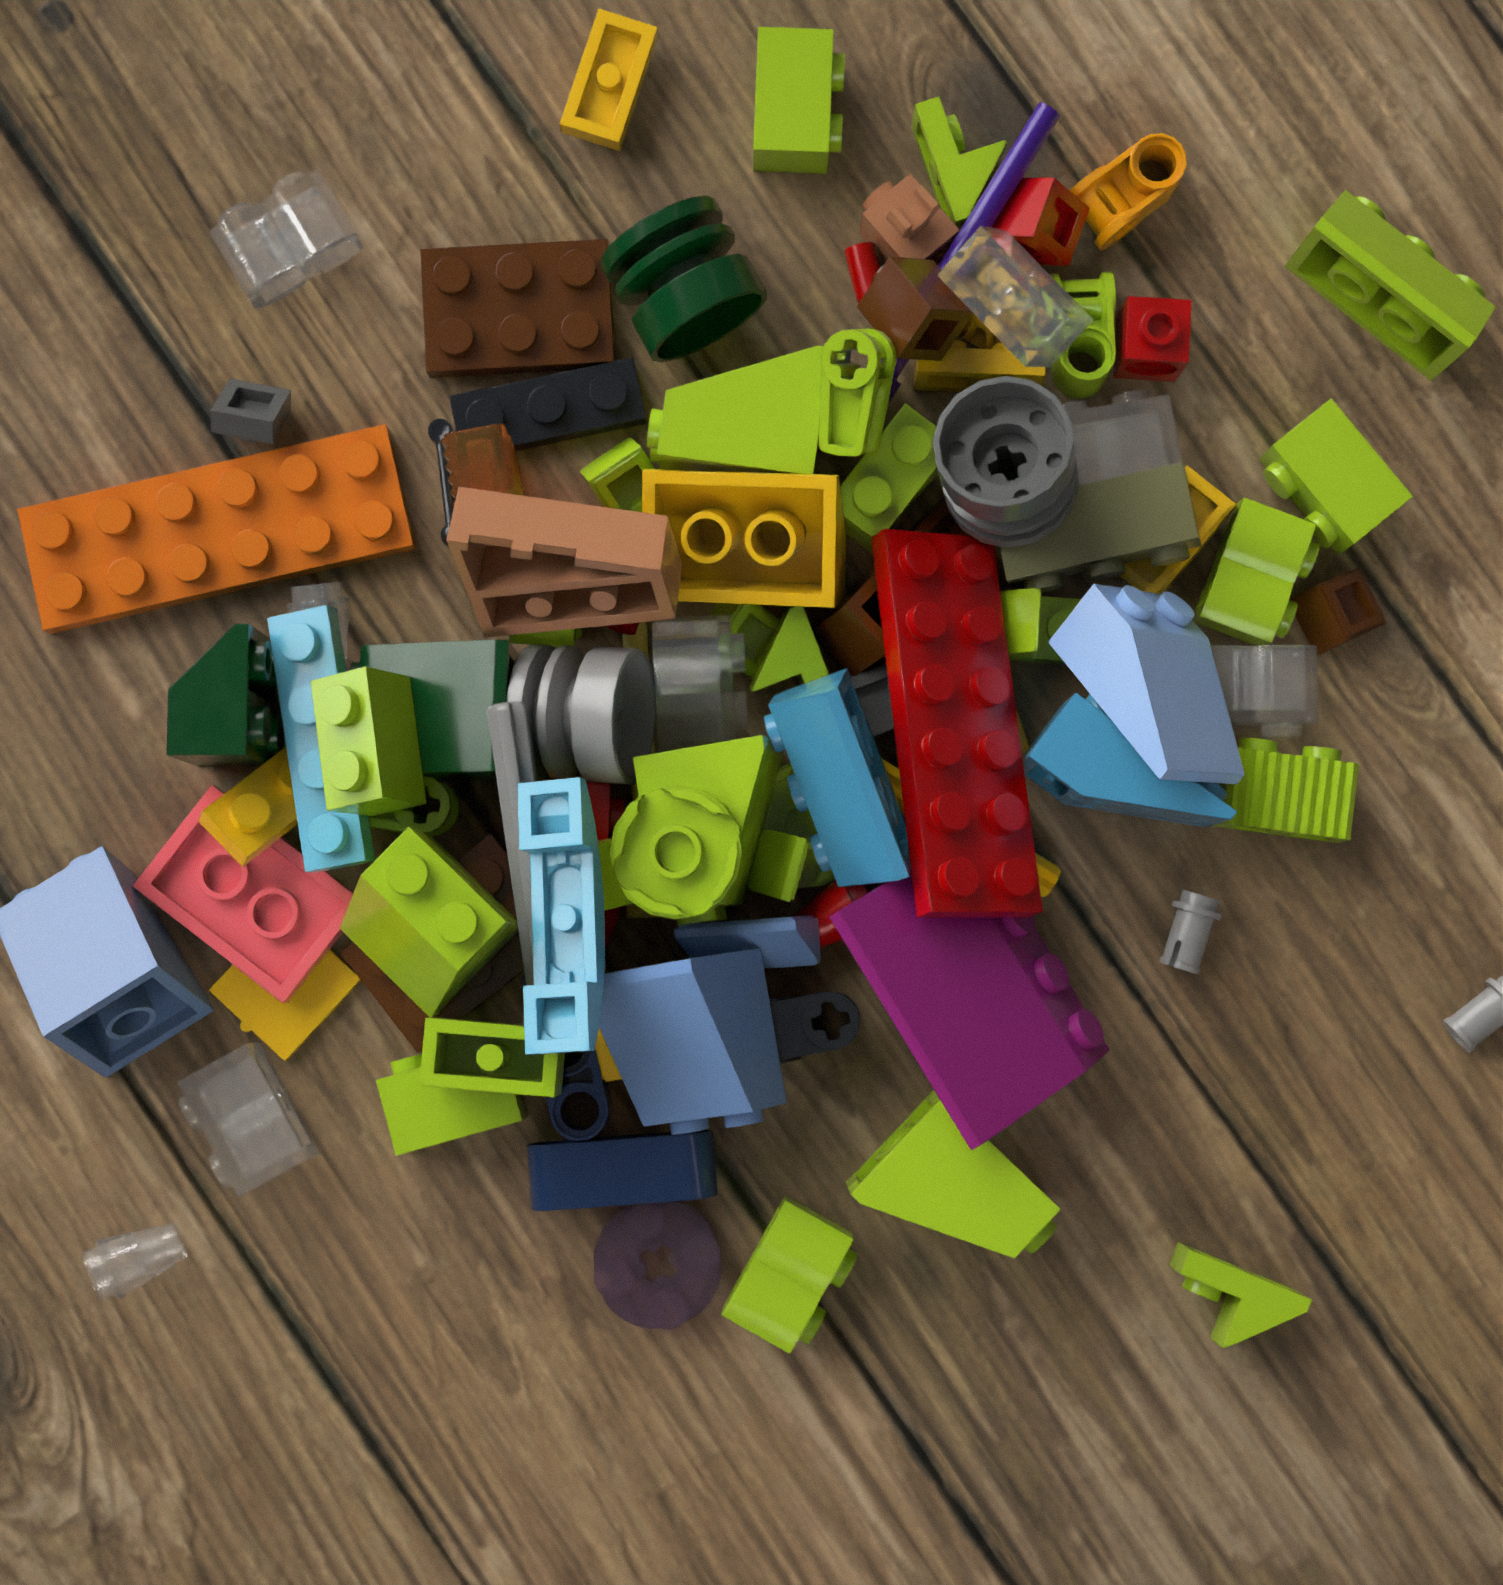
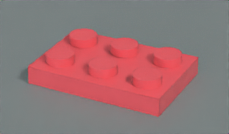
M211 785L137 879L133 887L280 1002L289 1003L343 933L340 926L354 891L328 871L317 873L305 872L302 851L284 837H280L242 867L198 822L202 810L225 794L219 787Z

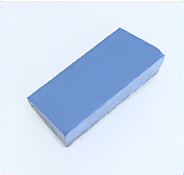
M813 915L688 924L674 929L675 940L690 959L755 948L761 949L764 969L812 966L820 963L821 959L818 918H813Z

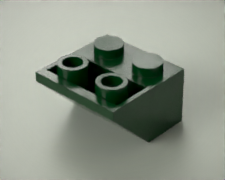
M235 623L168 688L167 756L198 767H260L274 756V751H281L283 749L284 728L281 713H275V688H277L271 641L268 636L250 624Z

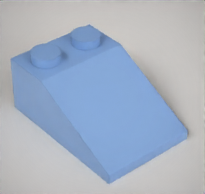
M1093 584L1048 643L1160 780L1238 784L1245 776L1209 639L1192 620L1195 616L1193 609L1183 599L1171 592L1157 594L1140 591L1129 585L1119 588Z

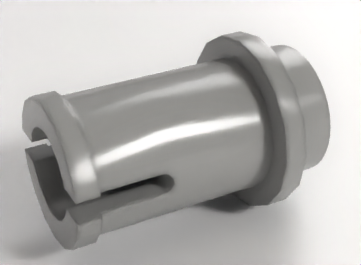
M1182 889L1179 901L1172 900L1171 906L1177 909L1163 955L1160 956V963L1200 974L1201 961L1214 919L1221 921L1222 914L1216 913L1220 900Z
M1503 975L1497 980L1489 977L1483 982L1486 988L1451 1017H1447L1442 1021L1450 1036L1467 1053L1475 1050L1474 1048L1503 1025Z

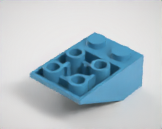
M1075 693L1056 710L1022 757L1025 776L1067 806L1205 828L1231 820L1237 812L1224 802L1228 794L1217 783L1160 780L1091 694L1084 699Z

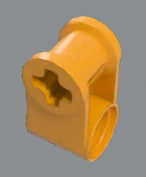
M1163 133L1145 136L1107 165H1103L1089 173L1070 189L1075 196L1090 208L1086 222L1097 236L1094 243L1100 251L1111 247L1125 237L1144 218L1167 203L1175 194L1184 174L1187 161L1182 144L1174 137ZM1145 161L1159 162L1166 167L1169 178L1163 181L1149 180L1142 175L1139 164Z

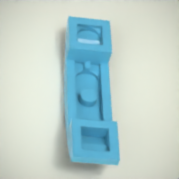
M576 777L517 783L519 850L530 853L534 985L523 986L525 1055L594 1051L601 1016L604 985L605 916L599 846L586 780Z

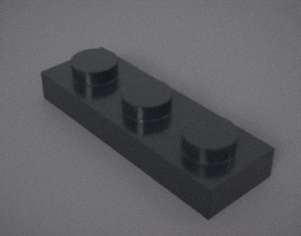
M633 358L449 396L460 453L464 462L647 424Z

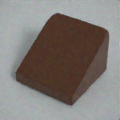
M1359 567L1320 583L1291 599V601L1298 603L1295 616L1312 651L1316 655L1323 654L1386 624L1385 618Z

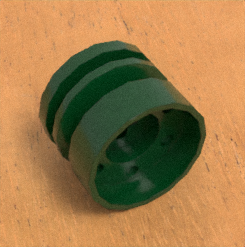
M706 195L691 197L658 210L622 233L605 250L599 260L601 269L608 282L617 284L615 292L619 302L628 306L641 304L631 319L633 327L652 361L663 363L680 359L709 346L744 324L759 311L767 300V291L748 257L742 254L727 255L735 243V234L731 226L722 223L723 212L715 198Z

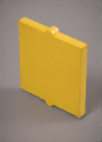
M330 949L289 1003L280 1002L233 964L209 991L242 1021L240 1028L243 1032L253 1031L284 1061H288L356 987L361 979L350 966Z

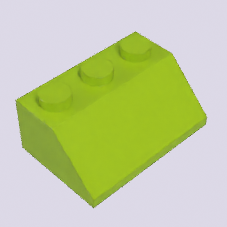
M1346 189L1321 217L1284 266L1430 381L1470 348L1496 308L1495 305L1485 298L1483 289L1473 279L1462 274L1452 273L1435 259V254L1428 244L1415 236H1405L1386 221L1385 214L1378 205L1365 197H1355Z

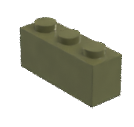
M1178 462L1080 485L1073 510L1056 531L1034 544L1011 548L1000 547L1007 582L1014 588L1024 586V589L1038 588L1041 589V593L1063 587L1062 577L1087 572L1089 581L1102 580L1126 573L1124 563L1150 558L1151 566L1156 567L1189 559L1188 549L1200 547L1201 541L1183 462Z

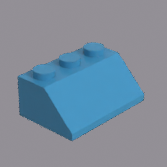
M848 669L840 670L775 694L768 704L771 714L764 716L765 727L775 751L778 753L786 750L795 774L787 776L788 786L798 811L802 813L809 810L817 834L810 836L815 858L822 872L832 870L838 887L891 882L909 877L911 865L905 819Z

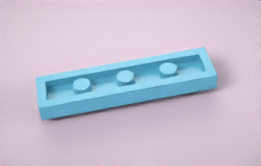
M324 605L269 617L267 621L305 872L317 873L374 862L375 855L369 816L326 811L311 681L346 672L337 608Z

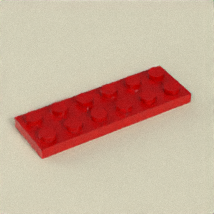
M883 529L871 537L917 918L1031 917L1043 912L994 545L981 543L972 536Z

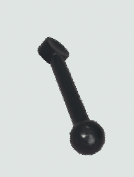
M436 419L429 424L428 435L430 440L436 444L445 517V526L441 530V539L448 546L446 540L455 505L449 443L454 437V431L447 420Z

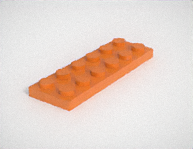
M386 424L17 509L42 630L49 634L416 550L391 433Z

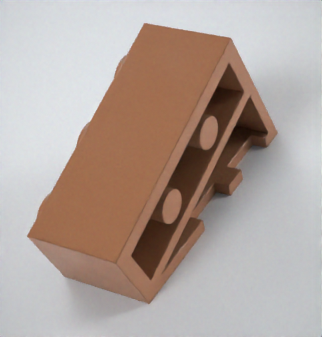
M466 487L458 488L446 541L484 638L676 618L682 562L668 516Z

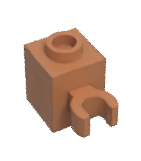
M911 174L907 175L895 186L891 181L883 183L867 197L862 205L865 211L862 213L859 234L866 242L874 243L876 253L884 263H886L889 256L934 260L938 264L960 231L940 208V204Z

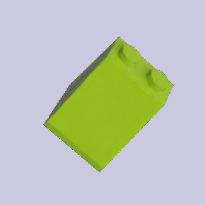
M817 345L667 389L663 410L652 408L647 434L650 462H657L659 469L814 474L819 440L821 354L824 346Z
M764 735L633 757L639 797L646 795L652 790L675 784L701 789L726 804L741 826L746 853L741 878L728 898L706 914L677 919L678 926L727 920L726 907L743 905L760 835L763 832L775 788V781L783 758L782 751L777 753L770 739Z
M408 826L360 875L340 929L430 1018H434L518 932L517 919L432 836Z
M934 1090L929 1093L846 1181L850 1194L862 1205L1014 1259L1023 1249L1029 1254H1033L1052 1236L1057 1228V1224L1051 1219L1061 1210L989 1140L970 1150Z

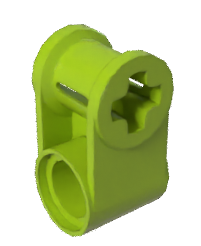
M1102 272L1098 279L1061 280L1059 274H1048L1046 282L1049 290V309L1046 316V324L1050 335L1053 383L1061 393L1068 397L1077 399L1091 397L1100 391L1115 362L1114 321L1116 289L1114 275L1112 272ZM1077 352L1087 353L1097 362L1098 369L1090 373L1080 372L1070 364L1068 356Z

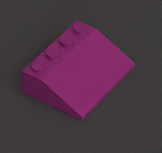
M911 871L909 877L898 881L886 882L829 916L970 1150L982 1145L1078 1078L1110 1050L1104 1041L1103 1030L1099 1021L1080 1002L1069 984V975L1064 964L1057 956L1050 953L1035 928L1033 916L1011 918H917Z

